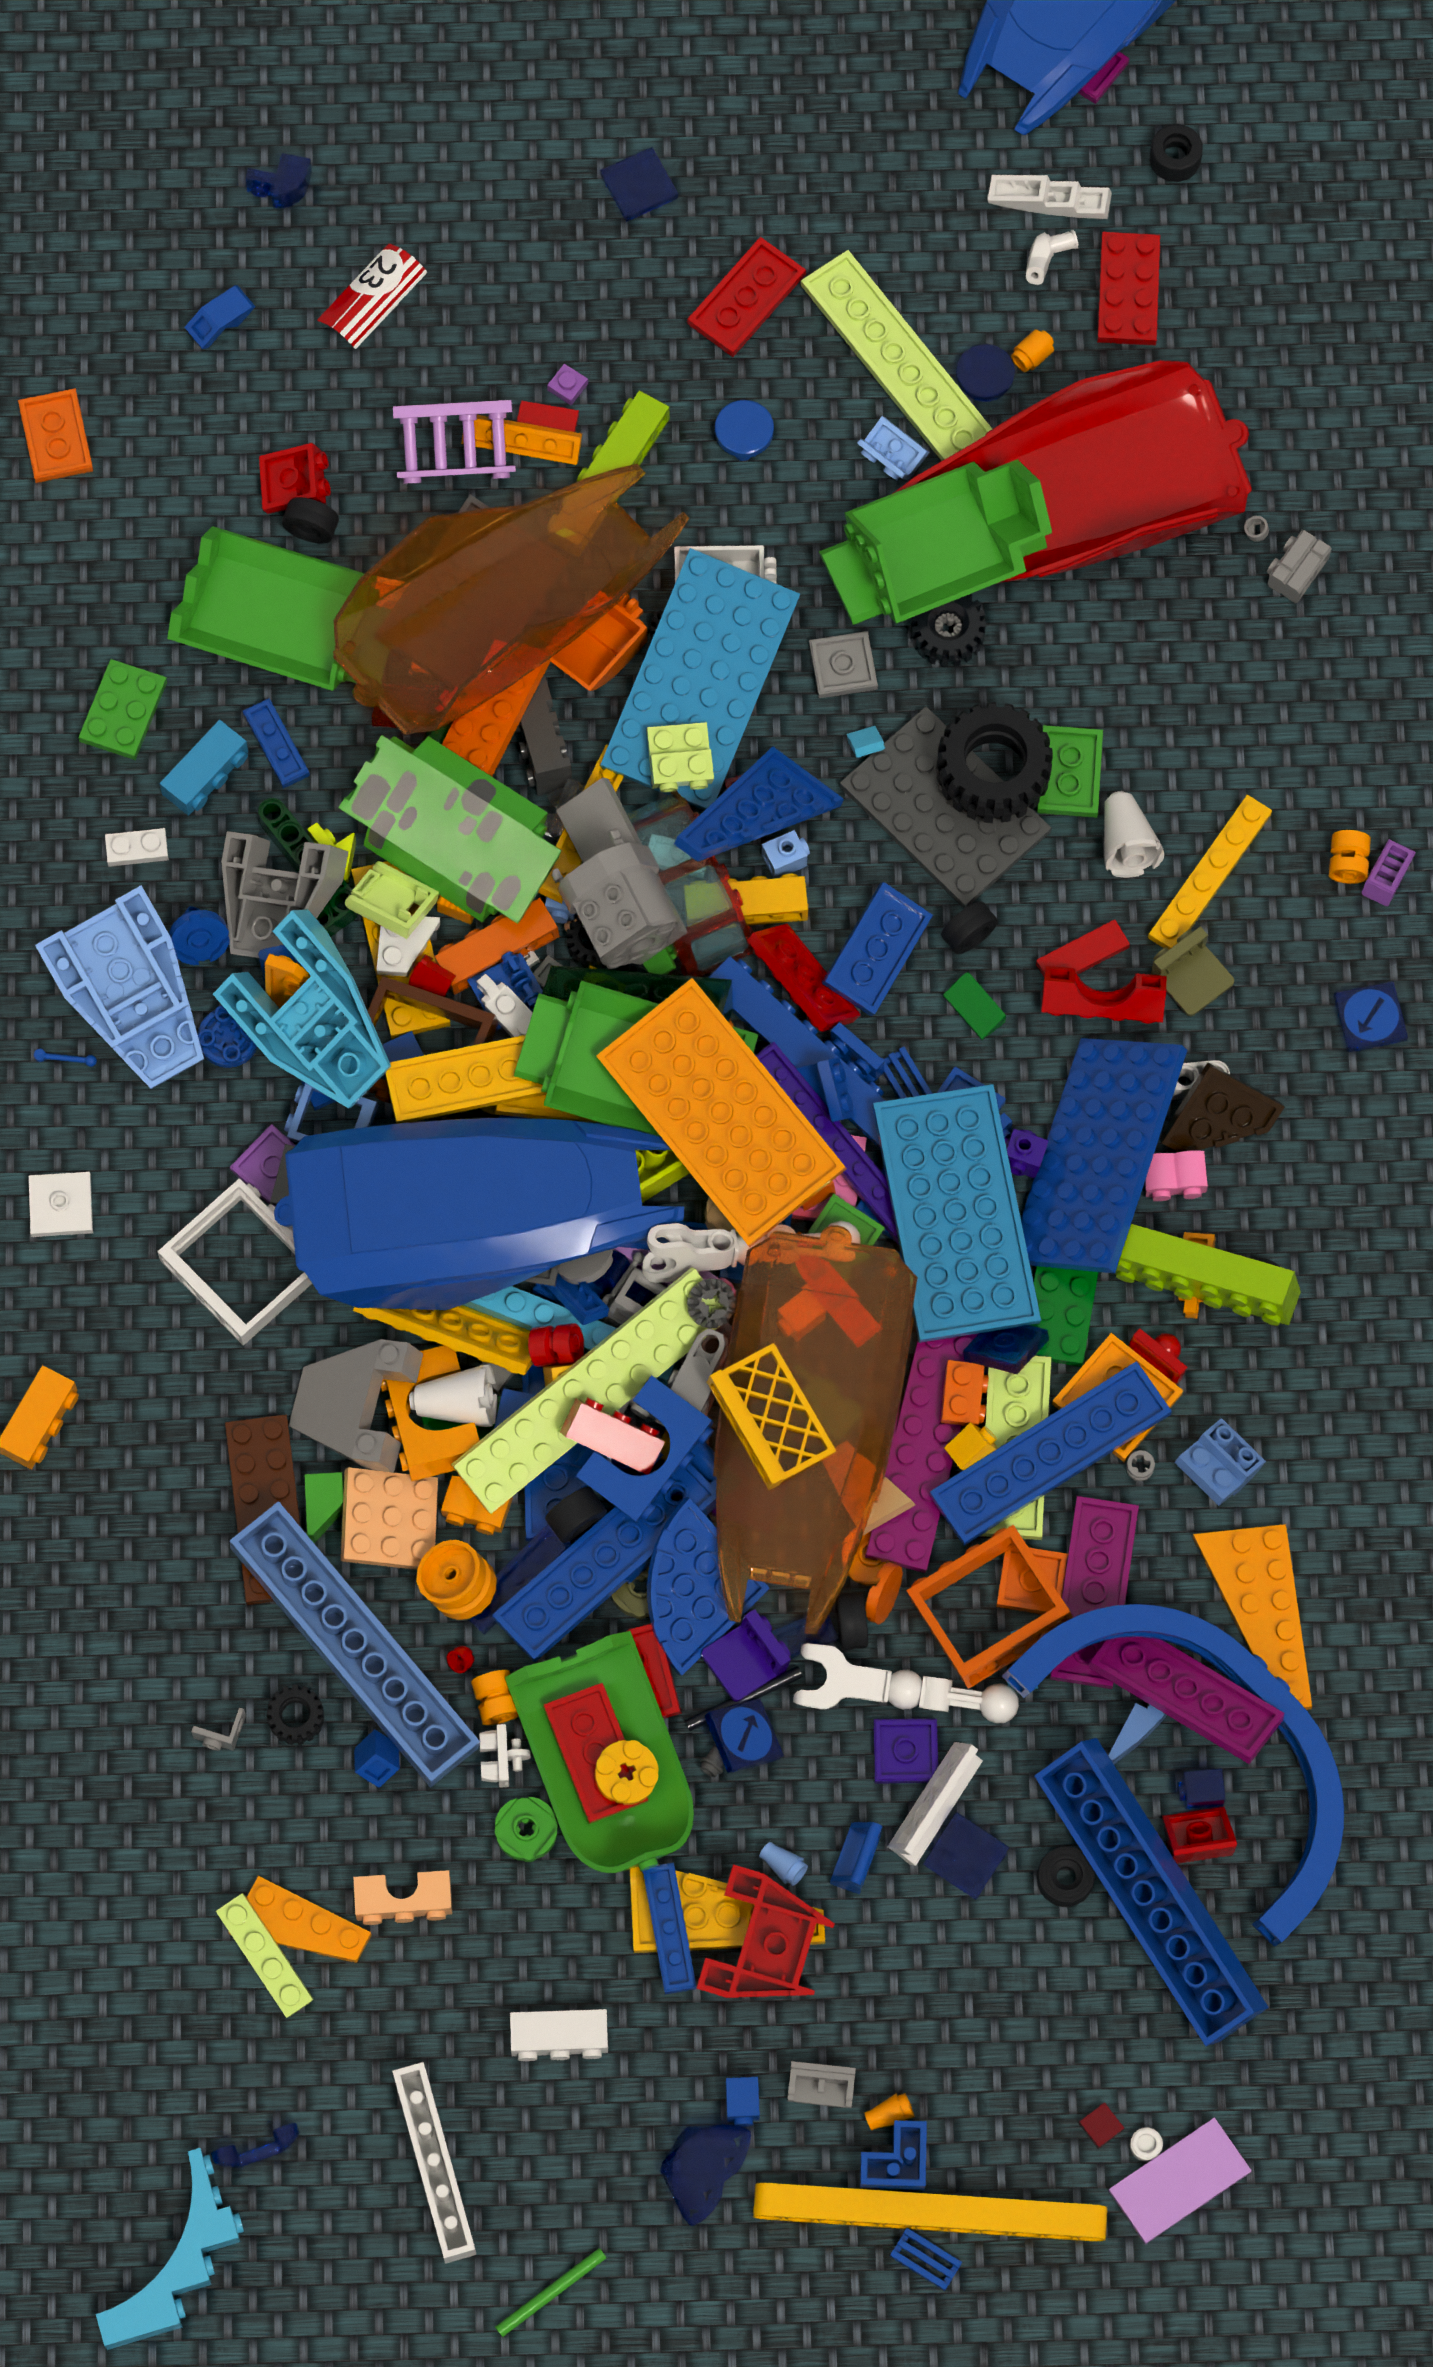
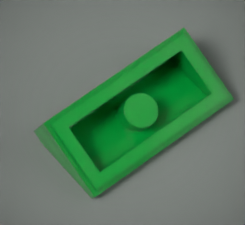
M969 972L962 975L943 994V997L981 1040L989 1036L1006 1021L1005 1013Z

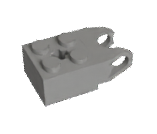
M710 1328L700 1333L690 1348L680 1370L675 1369L667 1384L673 1392L706 1416L716 1399L706 1382L711 1374L720 1369L722 1371L730 1350L728 1338ZM715 1338L718 1339V1350L715 1353H707L705 1347L708 1341ZM655 1420L656 1423L664 1426L659 1420Z

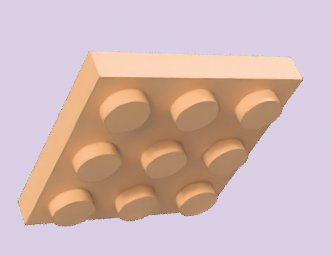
M351 1467L345 1469L341 1561L417 1570L422 1557L431 1547L435 1546L438 1478L428 1477L411 1482L410 1474Z

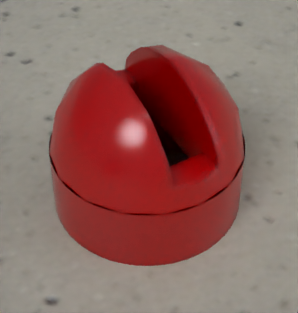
M463 1645L455 1647L447 1654L449 1667L456 1673H464L475 1661L472 1655L473 1651Z

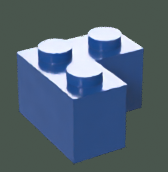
M894 2120L893 2153L861 2152L860 2189L901 2192L925 2191L927 2121Z

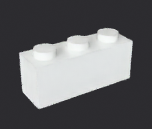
M607 2009L510 2013L512 2057L518 2056L519 2061H535L537 2056L550 2055L551 2060H567L571 2054H582L584 2059H598L602 2057V2053H608Z

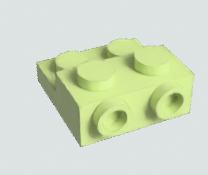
M707 722L647 727L652 789L660 788V792L677 791L679 786H690L691 790L708 788V784L713 783L714 773Z

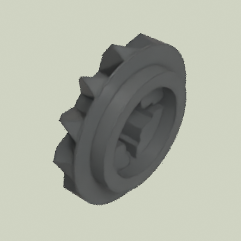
M709 1278L698 1282L691 1289L687 1299V1308L690 1317L698 1325L705 1328H718L728 1323L732 1314L735 1313V1302L737 1299L734 1296L732 1287L722 1280ZM714 1295H716V1301L723 1307L722 1309L713 1308L711 1312H708L709 1306L701 1300L702 1298L706 1300L713 1299Z

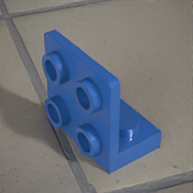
M839 1022L831 1030L830 1042L840 1051L837 1056L845 1063L849 1060L862 1071L860 1077L867 1084L870 1081L875 1082L884 1073L885 1061L843 1024Z

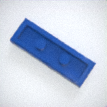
M270 698L243 710V715L282 788L284 789L309 777V770Z

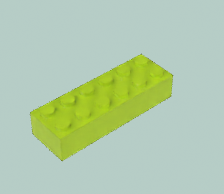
M1134 1224L1130 1226L1115 1272L1116 1277L1124 1282L1133 1283L1136 1280L1145 1283L1146 1287L1155 1291H1162L1163 1289L1173 1291L1176 1296L1186 1300H1191L1193 1296L1203 1300V1303L1210 1307L1218 1309L1221 1306L1228 1307L1240 1316L1250 1317V1315L1262 1317L1264 1322L1279 1326L1280 1323L1290 1324L1301 1293L1295 1272Z

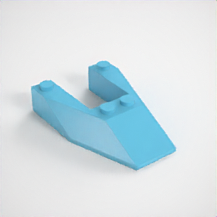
M308 909L292 910L272 932L311 977L281 1008L275 1004L249 972L232 973L213 995L270 1062L343 1106L352 1108L391 1067V1064L354 978L328 932Z

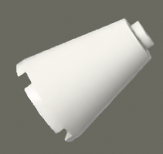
M1117 791L1112 793L1104 803L1105 868L1107 871L1108 869L1111 870L1112 875L1116 877L1129 878L1143 875V869L1151 865L1155 869L1163 861V846L1133 795L1124 791Z
M480 1365L415 1386L414 1391L410 1392L411 1410H416V1414L421 1417L463 1424L475 1423L476 1426L491 1427L493 1426L492 1424H495L497 1418V1394H493L491 1385L496 1384L493 1369L490 1365Z

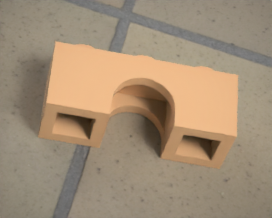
M449 1870L418 1872L417 1889L413 1895L405 1899L395 1898L388 1892L385 1875L353 1877L357 1921H363L364 1925H377L382 1923V1919L395 1918L397 1923L412 1922L414 1917L427 1916V1920L431 1921L446 1919V1915L452 1914Z

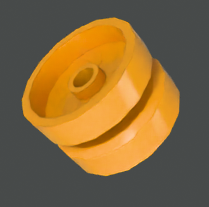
M448 1540L431 1547L422 1557L417 1568L416 1582L420 1593L446 1617L463 1620L482 1613L491 1603L496 1592L497 1577L493 1567L468 1543L459 1540Z

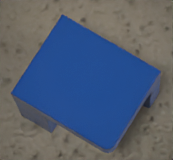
M375 1729L354 1749L355 1773L378 1788L400 1769L399 1750L388 1737Z

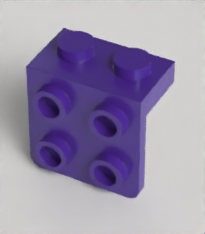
M755 1609L744 1615L740 1626L704 1648L701 1653L705 1663L730 1698L736 1702L742 1700L776 1676L784 1673L791 1661L790 1651L786 1644L775 1638L771 1632L772 1626L768 1619L763 1615L760 1616Z

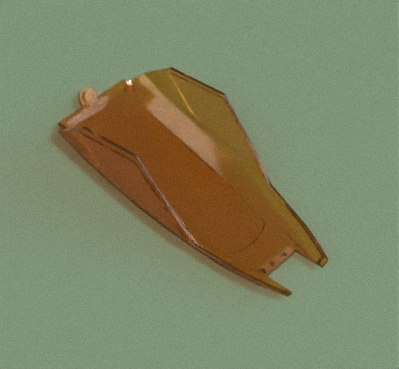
M638 464L613 469L585 478L524 505L492 507L427 517L360 577L333 620L335 635L333 657L357 683L352 694L359 703L368 707L378 706L404 735L436 731L512 686L589 629L616 606L651 571L676 540L689 517L682 512L652 538L649 537L615 501L646 474Z
M832 1225L826 1227L822 1231L820 1238L774 1231L767 1239L748 1249L746 1253L725 1369L774 1343L835 1447L836 1453L781 1482L779 1486L768 1490L720 1407L713 1476L716 1477L718 1565L723 1598L730 1621L741 1622L747 1581L750 1579L811 1589L804 1633L817 1634L845 1584L874 1503L878 1502L886 1477L900 1411L914 1322L912 1313L918 1277L901 1260L899 1253L895 1249L851 1243L852 1237L849 1230L842 1226ZM771 1353L759 1359L757 1370L774 1375L777 1364ZM755 1362L747 1365L746 1367L753 1368ZM738 1370L729 1375L735 1386L747 1389L751 1374ZM779 1370L778 1376L784 1377L782 1372ZM755 1375L751 1391L769 1396L773 1380ZM776 1381L772 1397L790 1402L793 1391L789 1385ZM739 1393L740 1396H741V1398H742L743 1401H744L745 1395ZM749 1396L747 1408L750 1413L763 1417L767 1401ZM795 1396L794 1403L800 1405V1403L798 1402V1400H797V1398H796V1396ZM771 1402L767 1418L784 1423L788 1407ZM792 1409L788 1424L806 1429L808 1417L805 1412ZM755 1420L756 1424L760 1428L761 1422ZM765 1423L762 1434L767 1441L778 1444L783 1428ZM811 1424L810 1431L816 1432ZM786 1429L782 1445L800 1450L804 1434ZM811 1436L807 1437L804 1448L805 1452L817 1455L826 1450L820 1439ZM771 1448V1450L773 1451V1453H774V1455H775L777 1449ZM780 1451L778 1462L784 1472L796 1466L798 1455ZM802 1457L801 1463L808 1460L809 1458Z

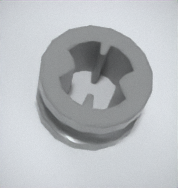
M1135 1451L1128 1458L1126 1465L1127 1474L1135 1481L1147 1480L1154 1471V1458L1146 1451ZM1137 1459H1143V1464L1149 1465V1469L1145 1467L1144 1472L1140 1473L1137 1467H1132V1463L1136 1464Z

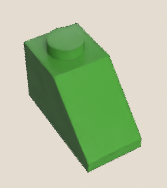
M342 1472L305 1474L307 1536L313 1543L343 1513L344 1479Z

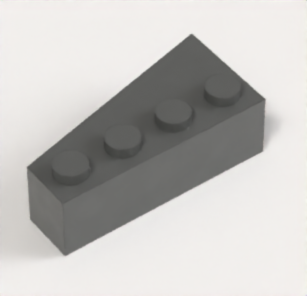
M545 674L515 733L521 732L523 742H518L522 760L528 759L530 769H526V776L529 787L535 786L537 796L572 788L571 763L566 754L563 735L559 736V722L556 712L552 711L553 702Z

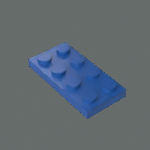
M885 882L880 883L823 979L822 984L869 1016L875 1015L933 915Z

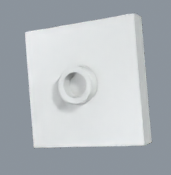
M90 1172L29 1175L31 1237L93 1233Z

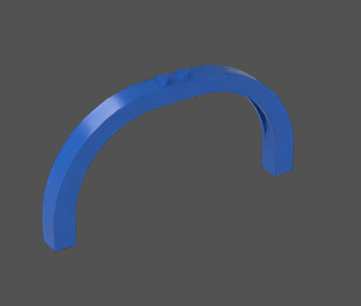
M1130 1604L1099 1608L1080 1614L1046 1633L1002 1675L1023 1698L1029 1695L1058 1664L1075 1652L1105 1640L1143 1637L1171 1642L1200 1655L1219 1669L1230 1681L1285 1713L1284 1720L1278 1726V1729L1290 1744L1304 1775L1309 1800L1307 1841L1302 1858L1287 1886L1252 1923L1274 1947L1282 1943L1309 1914L1325 1891L1337 1863L1344 1829L1342 1786L1332 1752L1320 1728L1309 1712L1289 1692V1685L1280 1677L1275 1678L1267 1670L1268 1666L1261 1657L1256 1654L1252 1655L1233 1637L1215 1625L1194 1615L1162 1606Z

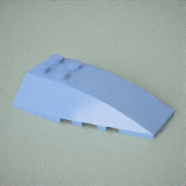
M141 885L116 899L115 902L117 904L65 933L62 930L35 946L64 998L152 1089L204 1060L172 938Z

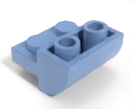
M1221 1418L1206 1430L1198 1441L1178 1456L1174 1463L1220 1506L1231 1495H1236L1257 1474L1266 1461Z

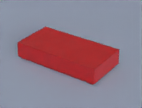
M521 401L517 422L576 432L579 410Z

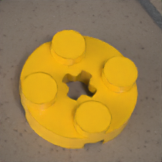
M622 1740L609 1745L602 1751L596 1762V1785L602 1795L612 1802L623 1803V1805L637 1804L645 1800L652 1793L658 1781V1764L655 1756L647 1747L636 1740ZM625 1764L627 1767L632 1766L634 1768L632 1780L628 1781L626 1777L620 1778L618 1776L621 1772V1765Z

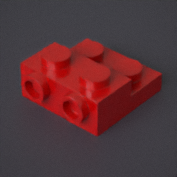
M309 443L259 456L262 509L264 512L271 514L286 510L289 501L296 497L313 499L326 505V496H330L331 489L328 480L324 478V469H328L329 462L326 453L321 451L315 444Z

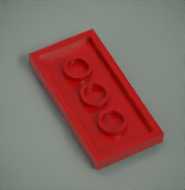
M1102 232L1097 343L1156 346L1160 235Z
M760 237L687 319V324L727 354L734 357L804 278L806 269Z
M788 923L754 932L747 939L753 947L754 953L765 962L772 971L773 977L782 983L790 993L791 999L802 1008L809 1017L810 1023L818 1028L820 1032L833 1029L839 1022L843 1025L853 1023L861 1015L852 1003L822 984L827 972Z
M603 1682L543 1705L588 1824L648 1802V1797L634 1805L612 1802L602 1795L596 1785V1762L602 1751L615 1742L625 1740ZM625 1764L621 1765V1772L618 1776L620 1778L626 1777L628 1781L632 1780L634 1768L632 1766L627 1767Z

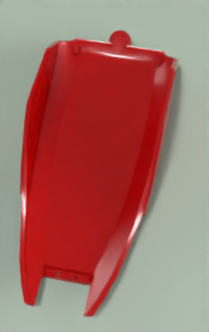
M1160 360L1079 380L1007 419L985 433V436L915 476L894 493L971 462H975L984 472H987L1018 459L1040 480L1052 533L1045 536L1047 548L1023 557L1026 572L999 583L1036 576L1040 578L1075 570L1148 548L1245 512L1247 497L1252 491V487L1237 449L1247 442L1249 430L1247 425L1241 420L1231 419L1226 421L1212 383L1209 380H1204L1188 362Z

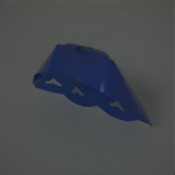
M739 2125L688 2126L675 2140L672 2149L662 2162L660 2172L681 2215L690 2226L702 2222L719 2203L722 2197L724 2181L736 2174L745 2160L750 2146V2130ZM742 2135V2138L739 2140L740 2146L737 2148L736 2142L733 2139ZM734 2157L732 2161H729L728 2167L725 2168L724 2158ZM712 2189V2193L708 2195V2201L706 2202L703 2192ZM689 2209H697L699 2212L693 2213V2216L690 2217Z

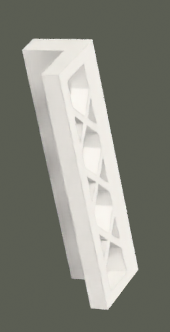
M953 1743L887 1846L910 1865H917L983 1760L976 1756L978 1749L972 1744Z

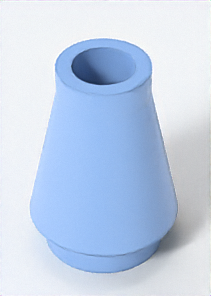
M768 1842L759 1855L784 1884L796 1885L808 1868V1865L803 1862V1857L778 1847L772 1842Z

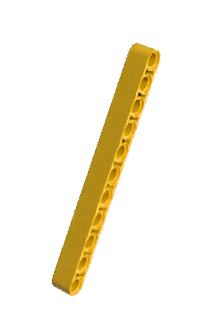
M756 2183L754 2191L753 2217L764 2220L898 2229L909 2228L913 2230L1079 2241L1106 2240L1107 2207L1102 2205L776 2183Z

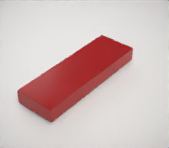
M1114 919L1037 959L1036 965L1043 977L1045 966L1076 968L1077 974H1080L1130 948V943Z

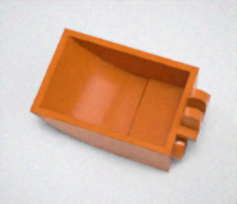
M626 591L620 593L614 600L609 599L601 592L550 648L546 655L549 656L553 664L587 690L593 691L600 688L614 678L647 643V627L639 619L643 614V609L639 607V601L635 598L630 600V596Z

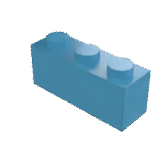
M219 719L159 783L162 795L188 816L194 810H200L206 804L208 795L214 789H219L225 784L228 774L234 767L239 768L248 757L247 741Z

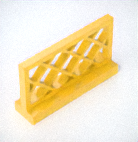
M774 1343L709 1376L706 1383L768 1490L779 1486L781 1482L836 1453L835 1447ZM770 1353L777 1364L774 1375L757 1370L759 1359ZM755 1362L753 1368L746 1367L747 1365ZM738 1370L750 1373L751 1377L748 1388L744 1389L735 1386L729 1375ZM779 1370L782 1372L784 1377L778 1376ZM755 1375L773 1380L769 1396L751 1391ZM776 1381L790 1386L793 1391L790 1402L772 1397ZM739 1393L745 1395L744 1401H743V1399L741 1398V1396H740ZM749 1396L767 1401L763 1417L749 1412L747 1408ZM795 1396H796L798 1402L800 1403V1405L794 1403ZM771 1402L788 1407L784 1423L767 1418ZM792 1409L805 1412L808 1417L806 1429L788 1424ZM755 1420L761 1422L760 1428L756 1424ZM765 1423L783 1428L778 1444L767 1441L764 1438L762 1432ZM811 1424L816 1432L810 1431ZM786 1429L804 1434L800 1450L782 1445ZM811 1436L820 1439L826 1450L817 1455L805 1452L804 1448L807 1437ZM771 1448L777 1449L775 1455H774L773 1451L771 1450ZM781 1450L798 1455L796 1466L784 1472L778 1462ZM802 1457L809 1458L808 1460L801 1463Z

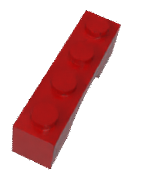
M1045 966L1041 1012L1054 1016L1068 1014L1079 1015L1082 1018L1103 1017L1114 1021L1127 1019L1138 1020L1147 1024L1154 1022L1163 1023L1167 976L1136 973L1131 982L1125 987L1112 992H1102L1085 985L1079 978L1076 968Z

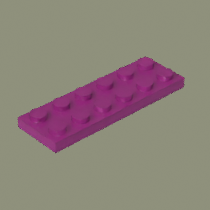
M1077 1496L1062 1599L1069 1608L1073 1618L1099 1608L1125 1605L1139 1505ZM1107 1640L1087 1646L1063 1660L1051 1671L1050 1680L1113 1689L1114 1683L1089 1668L1090 1661Z
M1125 1637L1107 1640L1090 1661L1089 1668L1249 1765L1284 1720V1712L1160 1639Z

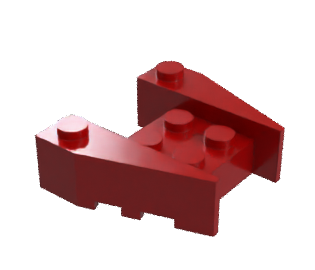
M733 1864L724 1896L754 1904L737 1966L706 1957L696 1989L726 1998L814 1995L815 1989L798 1985L816 1923L834 1928L835 1923L764 1873Z

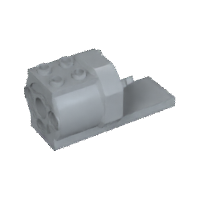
M599 779L556 810L583 864L568 873L564 878L558 868L552 871V878L555 883H560L558 887L559 893L569 912L578 915L603 965H606L609 969L630 963L641 965L688 933L658 875L660 868L649 846L643 845L609 779Z

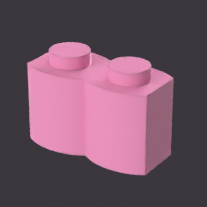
M1204 1151L1154 1154L1144 1183L1145 1197H1152L1153 1201H1166L1171 1199L1172 1195H1183L1185 1199L1201 1197V1193H1206L1208 1188Z

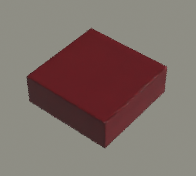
M1105 2102L1079 2121V2125L1098 2149L1124 2130L1123 2125Z

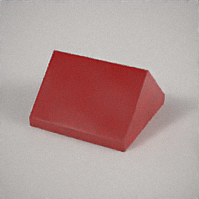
M1225 1806L1162 1816L1167 1848L1177 1864L1232 1856L1234 1854L1237 1842Z

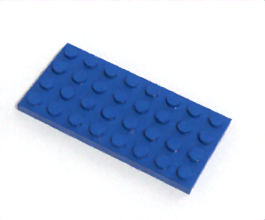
M1080 1039L1047 1138L1049 1141L1037 1176L1034 1177L1021 1217L1031 1266L1115 1274L1188 1051L1184 1046L1177 1044Z

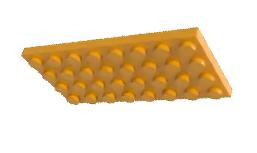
M693 978L596 1055L749 1247L754 1245L847 1169Z

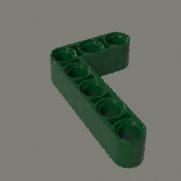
M268 798L258 808L261 827L297 873H299L304 843H314V841L279 799ZM271 812H276L280 814V816L274 820H269L266 818V815ZM289 834H293L298 837L293 842H286L283 840L284 837ZM344 879L317 917V919L327 921L323 927L330 937L353 922L358 913L350 909L341 910L337 908V905L345 902L352 892V889Z

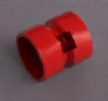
M571 1323L560 1324L555 1328L552 1325L533 1327L528 1337L531 1361L537 1367L553 1366L557 1362L561 1365L577 1362L584 1355V1337L579 1325Z

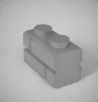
M1301 530L1297 537L1292 535L1283 548V551L1286 552L1281 560L1275 558L1267 570L1269 574L1267 585L1276 592L1282 593L1284 597L1292 602L1298 603L1329 560L1332 548L1323 541L1317 540L1315 536L1305 530Z

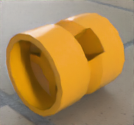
M1341 830L1332 834L1331 853L1334 856L1330 858L1329 877L1332 880L1347 884H1356L1367 880L1369 861L1366 857L1370 854L1371 837L1368 834L1356 830Z
M510 1670L492 1671L482 1674L471 1681L476 1700L482 1702L478 1709L483 1725L501 1724L519 1717L505 1677L511 1674Z

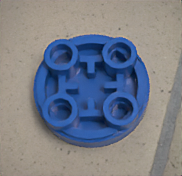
M739 400L726 405L719 412L715 421V437L718 444L725 452L741 461L749 460L751 457L765 451L774 436V423L770 413L765 407L754 401Z
M222 1005L209 1013L200 1024L198 1037L203 1055L214 1065L225 1068L240 1066L250 1060L258 1048Z

